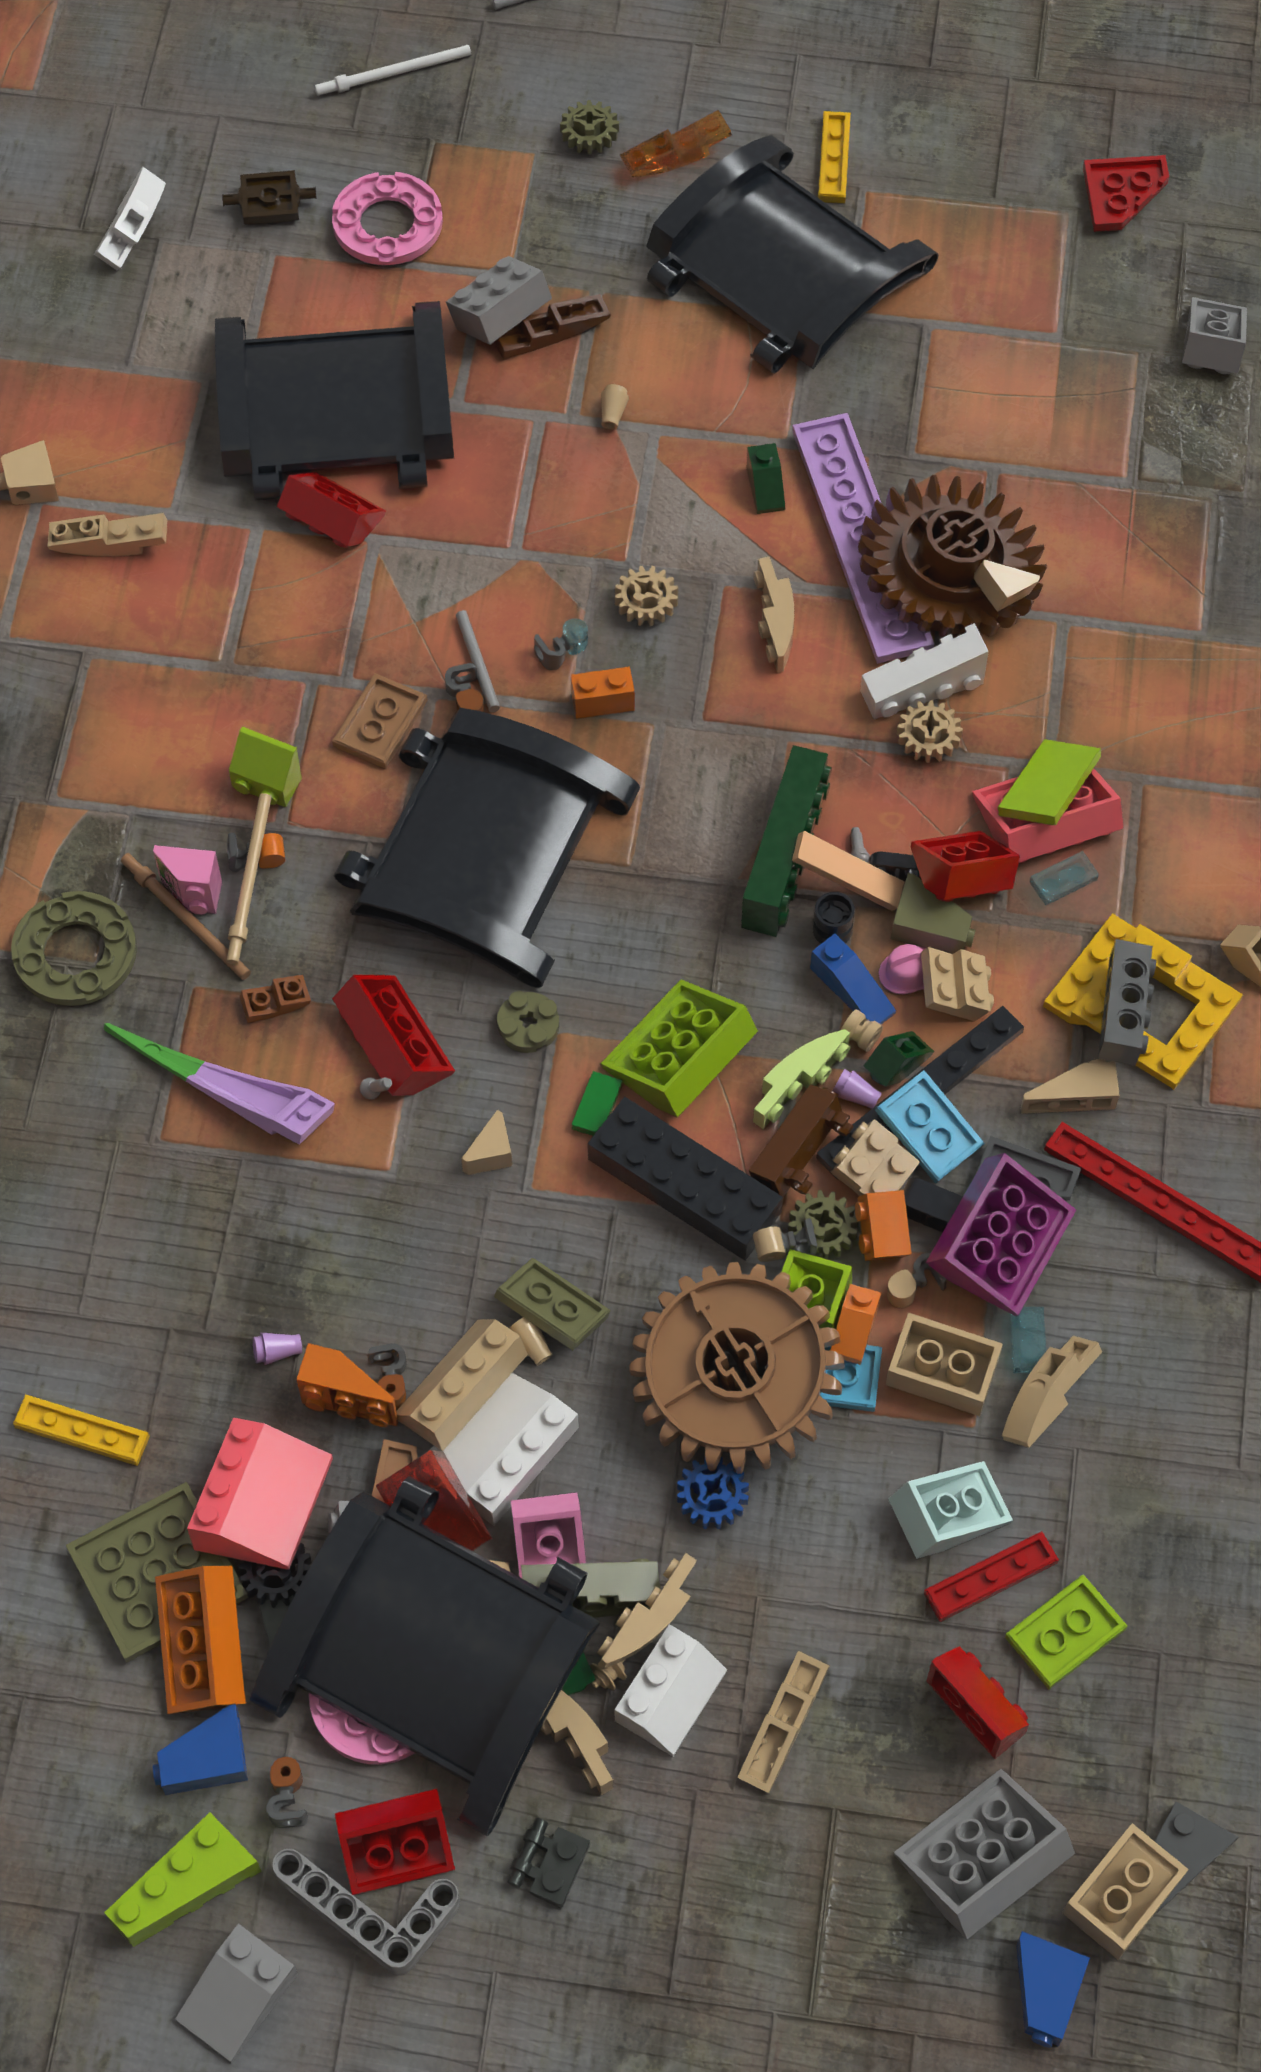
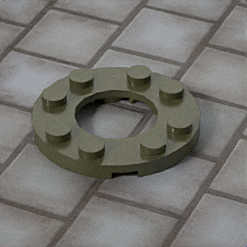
M92 892L61 893L62 896L47 902L42 900L23 916L13 935L11 955L20 981L35 996L57 1005H84L106 997L125 981L135 963L137 941L127 914L115 902ZM74 924L87 925L97 930L104 939L105 950L102 959L94 968L84 970L77 975H67L57 972L47 963L44 951L47 941L54 932L64 926Z

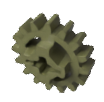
M591 100L587 101V105L577 102L576 109L569 106L568 114H562V122H560L563 142L568 141L569 148L577 146L578 153H581L583 149H587L588 154H592L593 149H597L601 153L602 146L611 148L612 141H617V133L619 132L617 113H611L610 106L602 108V102L600 101L596 105H592Z
M818 1190L817 1198H813L812 1195L807 1193L805 1203L797 1200L795 1202L796 1211H790L789 1220L792 1222L788 1223V1232L793 1231L794 1235H796L804 1227V1221L811 1218L818 1246L817 1253L813 1256L822 1253L823 1258L828 1260L829 1253L833 1252L836 1257H840L841 1247L849 1250L851 1248L850 1240H856L857 1230L855 1228L858 1227V1221L853 1217L855 1208L854 1206L845 1208L847 1199L843 1197L839 1201L835 1200V1192L833 1191L829 1197H824L822 1190ZM822 1223H826L825 1227L820 1226Z

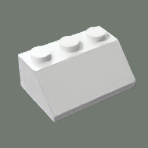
M669 1624L615 1708V1722L674 1757L723 1679L727 1669L697 1640Z

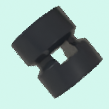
M829 892L823 894L817 900L814 909L813 934L820 944L834 933L844 943L850 940L853 931L855 907L847 895L840 892Z

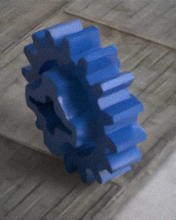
M706 1457L703 1465H700L696 1460L692 1461L693 1471L683 1469L682 1477L684 1480H678L677 1489L682 1491L677 1494V1502L684 1503L681 1507V1513L684 1515L691 1512L690 1522L694 1524L699 1519L702 1520L703 1529H707L710 1522H714L717 1530L721 1529V1521L726 1520L730 1525L734 1524L733 1514L742 1516L744 1509L741 1505H748L749 1496L744 1493L749 1491V1484L741 1482L744 1479V1472L742 1474L735 1473L732 1462L727 1466L723 1465L722 1457L715 1471L708 1469ZM729 1482H731L734 1487L735 1497H733L732 1493L727 1490ZM719 1487L718 1494L713 1493L711 1496L707 1497V1491L712 1493L715 1489L717 1490ZM691 1488H693L694 1493H696L699 1496L697 1498L696 1504L692 1500L690 1494Z

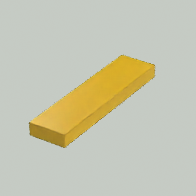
M823 112L818 198L823 202L845 203L851 115L849 112Z
M26 1394L13 1422L14 1427L135 1466H138L150 1437L146 1431Z

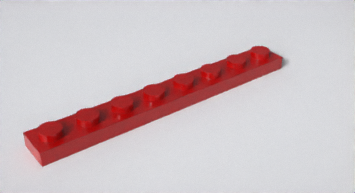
M1061 1122L1046 1143L1044 1151L1060 1161L1080 1167V1173L1261 1283L1260 1241L1066 1123Z

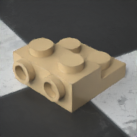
M928 947L921 952L926 1008L972 1021L978 1020L991 1011L994 1004V997L988 991L991 969L989 966H986L985 956L962 949L951 954Z
M874 1119L868 1124L862 1122L852 1134L855 1141L849 1149L844 1146L833 1159L837 1165L831 1173L861 1196L866 1193L900 1190L920 1161L897 1143L899 1139Z

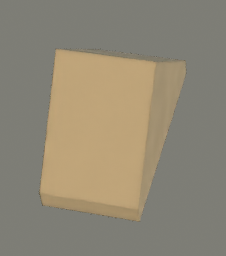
M983 560L974 573L973 579L998 612L1029 595L1039 582L1040 575Z
M499 1110L495 1112L461 1158L463 1172L467 1175L512 1166V1155L503 1113Z

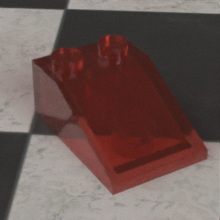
M430 1450L376 1485L384 1502L391 1506L399 1487L408 1476H411L440 1493L436 1506L424 1525L471 1551H475L492 1540L490 1533L444 1452Z

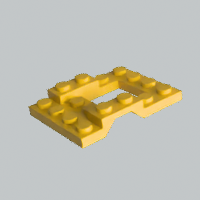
M1112 913L1045 999L1043 1007L1069 1024L1087 1025L1101 1034L1109 956L1115 939L1153 946L1151 959H1156L1153 978L1190 1000L1196 1006L1167 1045L1144 1031L1143 1035L1148 1036L1147 1050L1145 1055H1139L1136 1066L1175 1090L1240 1003L1243 994L1191 962L1192 955L1147 927L1139 924L1135 928Z

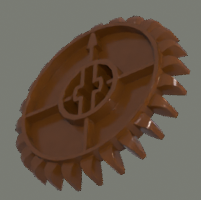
M931 475L925 496L923 497L913 478L909 479L904 501L896 489L891 487L887 495L886 507L878 499L874 502L871 511L872 519L868 516L865 517L862 525V534L858 542V552L862 555L859 563L861 572L869 576L867 582L869 590L882 594L880 604L885 609L894 608L899 612L897 619L901 622L908 623L912 621L918 624V630L923 633H928L930 629L939 631V635L942 638L949 634L952 635V633L962 635L966 633L965 627L975 623L978 631L989 637L997 633L999 626L1002 628L1012 627L1016 624L1019 616H1025L1031 610L1034 603L1033 600L1039 596L1043 583H1037L1029 595L997 612L973 579L974 573L983 560L1040 575L1039 581L1042 579L1047 569V564H1034L1041 558L1045 549L1044 544L1026 548L1035 534L1036 526H1029L1016 533L1014 531L1023 512L1021 507L1001 518L999 513L1005 495L1003 493L998 494L985 507L981 505L984 485L979 482L967 499L961 498L962 488L959 476L954 477L947 495H941L936 475Z

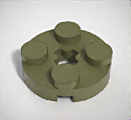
M513 992L509 999L501 1005L497 1014V1028L504 1043L509 1048L522 1053L536 1052L537 1048H541L544 1045L546 1047L549 1046L559 1032V1015L555 1002L535 992ZM526 1017H532L537 1023L530 1024L526 1028L523 1027V1021L521 1020Z

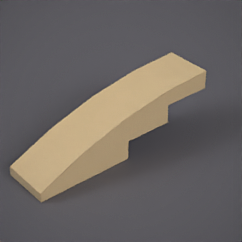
M797 1652L769 1713L766 1714L738 1775L739 1779L770 1793L830 1665L803 1652Z

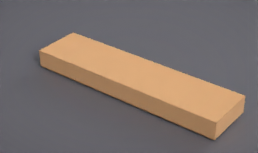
M806 831L798 834L792 858L793 862L891 911L898 909L904 881Z

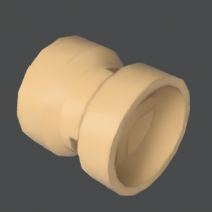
M856 1009L849 1015L841 1030L845 1029L850 1032L849 1041H856L859 1048L868 1052L879 1039L883 1025L876 1021L870 1022L866 1019L865 1014Z

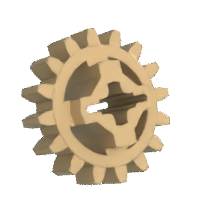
M640 566L637 573L630 569L628 570V578L621 576L620 585L615 586V605L619 606L620 615L627 613L628 622L636 618L638 619L639 626L644 621H648L649 625L653 626L655 619L663 623L665 622V614L672 616L673 607L678 605V586H674L673 577L666 578L665 570L656 573L655 566H651L649 571H645L644 567Z
M933 700L929 701L928 706H924L921 701L917 702V709L908 706L906 715H900L897 726L899 745H905L904 752L908 754L913 751L915 753V760L925 756L926 763H930L931 757H936L939 762L942 761L943 754L951 757L953 748H959L963 728H960L961 719L954 718L955 710L945 711V703L943 702L938 707H935ZM928 727H930V732H932L931 736H929Z

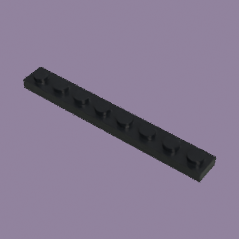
M1004 1006L1000 1007L852 1124L853 1129L847 1137L838 1135L818 1151L816 1158L831 1173L837 1165L833 1159L844 1146L848 1149L855 1141L852 1134L862 1122L868 1124L875 1119L895 1135L875 1111L880 1104L923 1070L945 1095L1022 1034L1024 1026Z

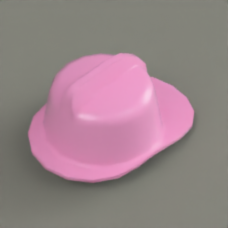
M912 944L900 945L895 948L881 963L879 969L880 982L885 989L902 995L924 989L921 952L926 948Z

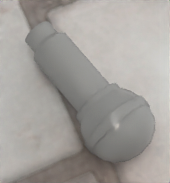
M854 827L851 829L850 834L851 855L869 863L870 854L864 848L862 833L858 827Z
M366 1078L360 1084V1093L367 1099H375L380 1095V1092L388 1090L392 1086V1080L389 1078L378 1080Z

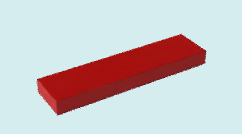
M1043 1531L925 1589L924 1595L938 1620L942 1622L1058 1564L1059 1559Z

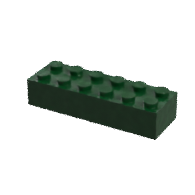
M796 745L792 747L743 895L741 928L777 937L780 926L786 927L790 912L788 906L790 901H794L798 884H796L798 875L802 876L805 868L792 861L797 837L803 831L814 835V825L819 824L822 814V800L827 799L830 789L829 779L832 767L827 766V753Z

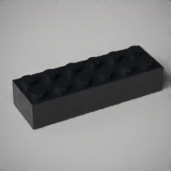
M625 1096L587 1143L589 1161L744 1261L755 1249L753 1234L760 1229L771 1227L782 1213L783 1197Z

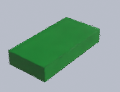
M593 1071L572 1122V1130L594 1136L612 1113L622 1088L623 1080Z

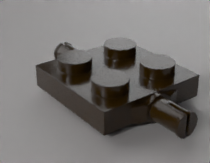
M295 170L240 175L241 186L237 194H222L223 206L240 205L243 211L244 225L299 220L298 207L300 200L317 199L316 187L299 188L296 182Z

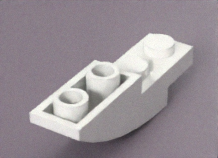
M142 167L118 207L116 217L95 251V256L115 270H119L122 267L132 247L138 243L156 209L166 184L164 181L146 168Z

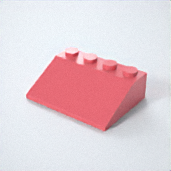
M1094 768L1055 826L999 816L998 806L1018 777L972 791L975 802L993 838L1019 854V863L1043 854H1051L1058 849L1071 845H1079L1086 840L1099 836H1107L1114 831L1123 829L1121 798Z
M233 1417L187 1527L193 1549L195 1551L289 1570L333 1460L332 1454L265 1423Z

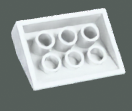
M511 1373L444 1451L433 1446L420 1460L419 1468L495 1526L511 1507V1501L517 1500L577 1431L579 1428L578 1414L553 1394Z

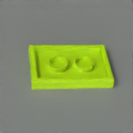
M1083 1574L1007 1632L1005 1638L1047 1689L1050 1690L1123 1633L1128 1626Z

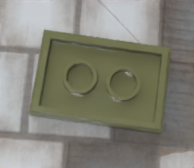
M531 1258L496 1290L494 1296L572 1351L608 1318L611 1311L534 1258Z

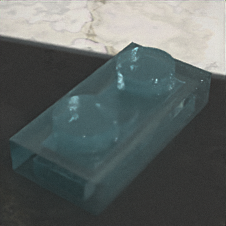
M1081 851L1030 877V884L1046 906L1097 881L1099 873L1086 854Z
M1023 1307L1018 1316L1010 1314L1013 1373H1030L1046 1352L1044 1307Z

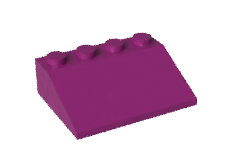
M1006 1153L985 1158L926 1263L953 1284L1014 1316H1018L1073 1218L1076 1209Z

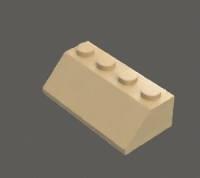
M496 1319L477 1320L396 1411L398 1421L441 1451H444L528 1355L520 1335Z

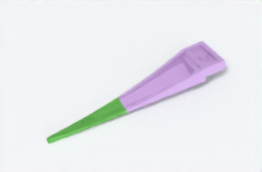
M110 1023L104 1024V1030L271 1135L279 1133L300 1145L333 1113L335 1103L310 1089L230 1070L174 1051Z

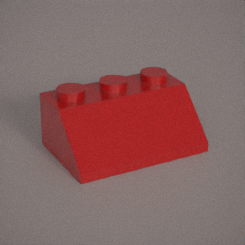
M317 472L289 475L277 504L279 509L286 512L285 516L289 519L305 522L309 525L311 531L333 538V543L344 548L361 544L386 513V510Z
M982 831L911 841L910 847L923 886L935 894V897L941 901L950 902L955 898H974L979 894H997L999 891L1013 889L1020 855Z
M959 1646L931 1661L926 1682L991 1756L996 1759L1026 1734L1029 1726L1027 1722L1028 1717L1016 1703L1012 1705L1005 1698V1691L993 1677L989 1679L982 1672V1665L976 1656L969 1651L966 1653Z
M437 1789L335 1813L338 1836L352 1895L455 1870Z

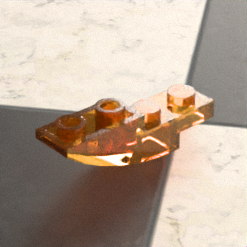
M717 110L672 135L667 129L620 154V157L632 177L657 175L691 164L710 155L708 148L732 136V133L723 116Z

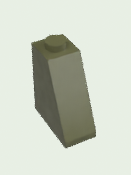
M911 873L907 874L890 939L954 954L960 949L964 950L965 946L972 947L976 930L970 928L973 916L952 901L946 902L937 899L935 894L924 888L919 877Z

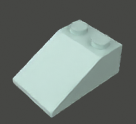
M984 1461L908 1481L888 1498L916 1559L945 1551L1013 1521Z

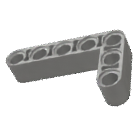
M284 1849L278 1852L273 1859V1871L281 1886L395 1975H403L413 1969L460 1907L457 1886L448 1879L435 1880L395 1929L298 1851ZM292 1861L299 1864L297 1872L293 1875L287 1876L281 1873V1868L285 1863ZM315 1883H322L326 1886L325 1892L319 1897H311L307 1894L309 1887ZM442 1891L453 1895L452 1901L445 1906H439L434 1902L435 1896ZM347 1904L353 1907V1912L348 1918L339 1919L335 1916V1911L340 1905ZM421 1919L429 1921L431 1927L426 1933L416 1934L412 1931V1926L416 1921ZM370 1926H376L381 1930L379 1937L373 1941H367L362 1938L363 1931ZM396 1948H404L408 1951V1956L403 1962L394 1963L389 1959L390 1953Z

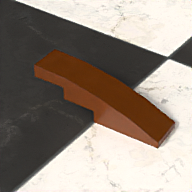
M600 294L549 304L547 312L526 317L520 322V325L514 326L494 342L504 359L532 352L568 339L610 318L611 314Z

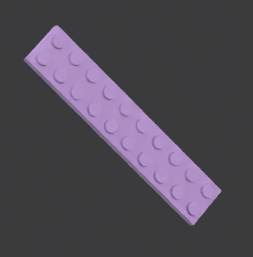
M848 413L793 425L792 433L877 664L908 657L913 651L921 647L926 651L934 648L930 631L923 633L918 630V624L912 621L903 623L898 620L899 612L894 608L885 609L880 604L882 594L869 590L867 586L869 576L861 572L859 563L862 555L858 552V542L862 534V525L866 516L872 519L871 511L874 502L877 499L880 501Z

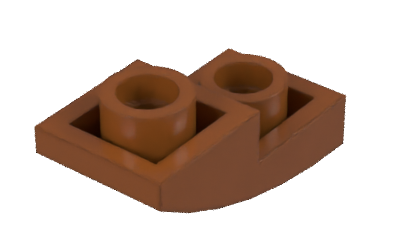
M303 975L273 979L271 986L241 990L240 993L247 1023L280 1016L305 1007L311 1002Z

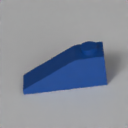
M835 933L812 951L810 969L852 1011L857 1009L865 1014L866 1019L870 1022L876 1021L880 1024H883L896 1013V1009L856 953Z

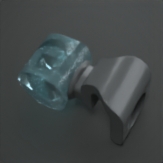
M573 618L566 621L563 625L561 638H553L555 651L549 650L540 635L536 634L534 637L535 655L546 669H559L565 661L566 651L570 655H577L588 646V626L580 619Z

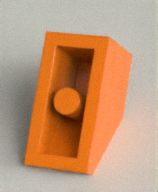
M853 1284L849 1285L836 1328L840 1334L841 1342L831 1346L830 1351L841 1354L845 1361L861 1365L876 1319L881 1292Z

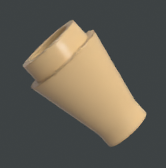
M610 384L601 392V425L606 429L613 430L618 428L620 418L629 400L627 389L623 386Z
M524 1317L509 1328L520 1335L528 1356L537 1366L553 1355L541 1329Z

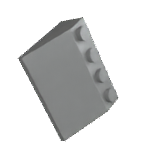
M1000 1769L897 1849L894 1854L943 1916L966 1939H969L1073 1856L1075 1852L1067 1829L1005 1771Z

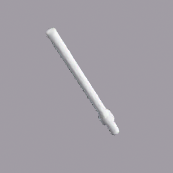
M469 45L351 76L343 74L334 77L332 81L316 84L315 91L317 96L338 91V93L349 91V87L471 56V50Z

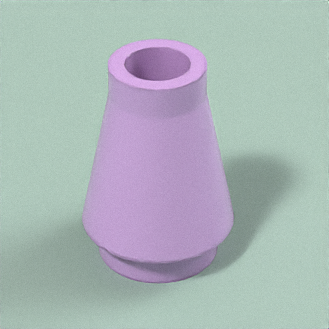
M844 1069L832 1090L839 1094L838 1098L867 1106L870 1109L874 1108L882 1094L854 1070L851 1073Z
M260 1333V1336L253 1337V1352L256 1363L264 1362V1365L295 1354H302L300 1335Z

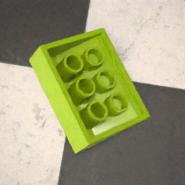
M681 979L600 1064L603 1069L615 1078L623 1080L626 1086L654 1107L679 1117L752 1039L758 1030L745 1005Z

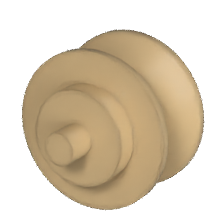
M625 1660L605 1669H601L597 1664L592 1663L590 1667L596 1679L592 1682V1685L595 1688L600 1685L605 1689L615 1690L614 1680L617 1677L622 1680L627 1678L624 1672L625 1666L623 1665Z

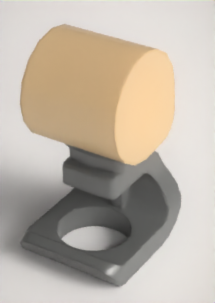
M811 1218L804 1221V1227L796 1235H794L793 1231L783 1234L780 1227L763 1228L753 1234L757 1257L761 1262L782 1259L789 1249L809 1255L817 1253L818 1246Z
M923 1253L916 1259L913 1266V1274L908 1270H901L891 1276L888 1281L887 1298L893 1306L905 1308L913 1303L917 1287L923 1288L927 1285L924 1274L925 1269L931 1271L941 1290H945L947 1279L926 1263L931 1253Z

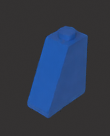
M236 1704L228 1705L157 1752L158 1764L153 1765L154 1781L156 1786L161 1785L165 1795L248 1781L240 1716Z
M1022 1931L1016 1949L1024 2032L1031 2035V2040L1036 2044L1051 2048L1052 2044L1059 2046L1063 2040L1090 1958Z

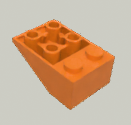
M308 1343L296 1379L302 1403L306 1407L315 1411H324V1409L336 1411L338 1415L347 1419H355L356 1417L368 1419L370 1423L380 1427H387L388 1424L398 1425L395 1400L388 1392L341 1351Z

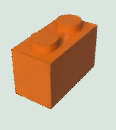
M630 666L571 675V695L576 719L635 711V691Z
M904 1190L866 1193L857 1197L858 1202L855 1204V1216L857 1221H860L862 1232L859 1236V1249L864 1254L865 1261L903 1258L911 1255Z

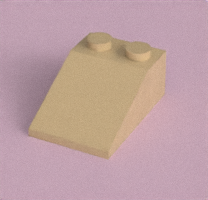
M1132 1823L1069 1900L1062 1914L1119 1960L1189 1869Z

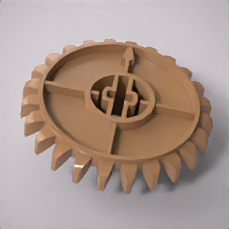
M738 1262L729 1263L726 1275L718 1276L712 1266L704 1267L702 1271L703 1281L695 1283L688 1276L680 1278L679 1286L681 1293L675 1296L670 1292L663 1291L658 1296L659 1303L664 1309L661 1314L654 1311L646 1312L642 1317L643 1324L652 1330L651 1334L635 1336L632 1345L634 1350L646 1353V1357L637 1358L629 1365V1371L631 1376H647V1379L638 1383L632 1393L635 1402L654 1399L645 1409L643 1420L646 1426H650L665 1418L666 1422L663 1424L659 1434L660 1442L664 1447L672 1443L680 1434L684 1436L681 1443V1454L684 1461L689 1462L699 1447L703 1446L705 1447L707 1467L710 1471L716 1470L723 1452H730L735 1472L742 1474L748 1451H754L757 1460L765 1470L770 1469V1445L776 1443L781 1451L792 1459L796 1456L791 1433L796 1430L803 1437L814 1442L817 1439L816 1429L809 1415L812 1413L826 1420L832 1419L831 1406L820 1395L821 1392L830 1395L842 1394L840 1381L834 1376L826 1374V1370L844 1369V1358L835 1351L825 1350V1347L841 1342L840 1334L834 1328H819V1325L830 1318L828 1309L823 1305L808 1309L807 1304L813 1298L812 1290L804 1286L791 1292L789 1290L791 1278L785 1272L776 1275L773 1281L767 1279L765 1265L756 1264L752 1268L750 1275L742 1274ZM728 1350L741 1371L745 1369L747 1381L751 1388L747 1389L735 1369H730L727 1356L723 1351ZM753 1350L756 1353L757 1363L760 1368L768 1364L762 1379L759 1378ZM714 1359L722 1388L719 1386L716 1372L713 1370L708 1373Z

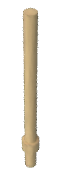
M265 793L259 795L234 925L230 926L228 934L230 945L226 962L233 965L239 963L242 943L246 942L248 934L246 923L272 798L271 795Z

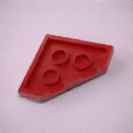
M1166 155L1084 160L1083 172L1094 232L1122 230L1168 184L1169 171Z

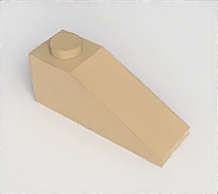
M1102 1059L1082 1063L1023 1095L1021 1114L1116 1109L1120 1096L1116 1063L1113 1061L1106 1062Z

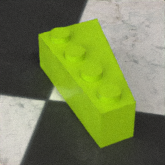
M209 1812L104 1913L110 1923L135 1947L172 1925L178 1918L189 1912L196 1911L207 1901L221 1893L228 1892L235 1888L236 1884L248 1877L252 1878L262 1871L258 1861Z

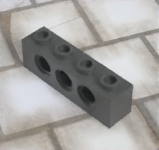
M1115 939L1109 956L1098 1059L1135 1066L1139 1055H1145L1148 1036L1143 1034L1144 1028L1147 1029L1151 1017V1010H1147L1146 1005L1151 1002L1154 985L1149 984V977L1153 978L1156 968V959H1151L1153 946Z

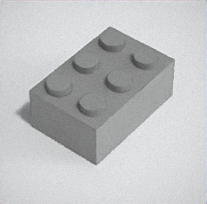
M507 256L500 259L487 272L477 276L476 280L468 286L458 290L453 297L446 301V304L457 330L487 344H491L551 300L552 296L542 270Z

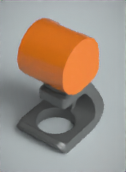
M235 833L228 834L227 853L229 869L233 872H238L246 865L250 842L246 844L245 850L238 849ZM276 833L264 834L259 867L275 868L281 866L286 861L283 837Z

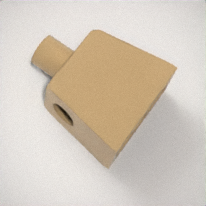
M44 440L4 454L1 457L4 472L0 473V491L8 489L12 504L59 501Z

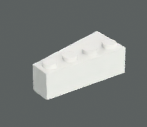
M975 623L965 627L966 633L953 638L949 634L941 638V644L926 651L921 647L913 651L904 662L895 659L863 674L860 692L873 719L890 717L898 711L907 709L908 706L917 708V702L919 701L925 704L930 700L946 699L954 693L963 690H973L983 684L989 651Z

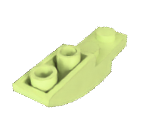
M844 1029L819 1037L801 1046L778 1063L763 1079L762 1093L765 1096L754 1108L753 1123L764 1129L770 1121L774 1123L778 1120L784 1110L783 1105L789 1098L794 1100L803 1086L808 1088L810 1084L816 1086L819 1083L822 1085L831 1074L833 1064L836 1061H843L850 1050L848 1045L850 1032Z

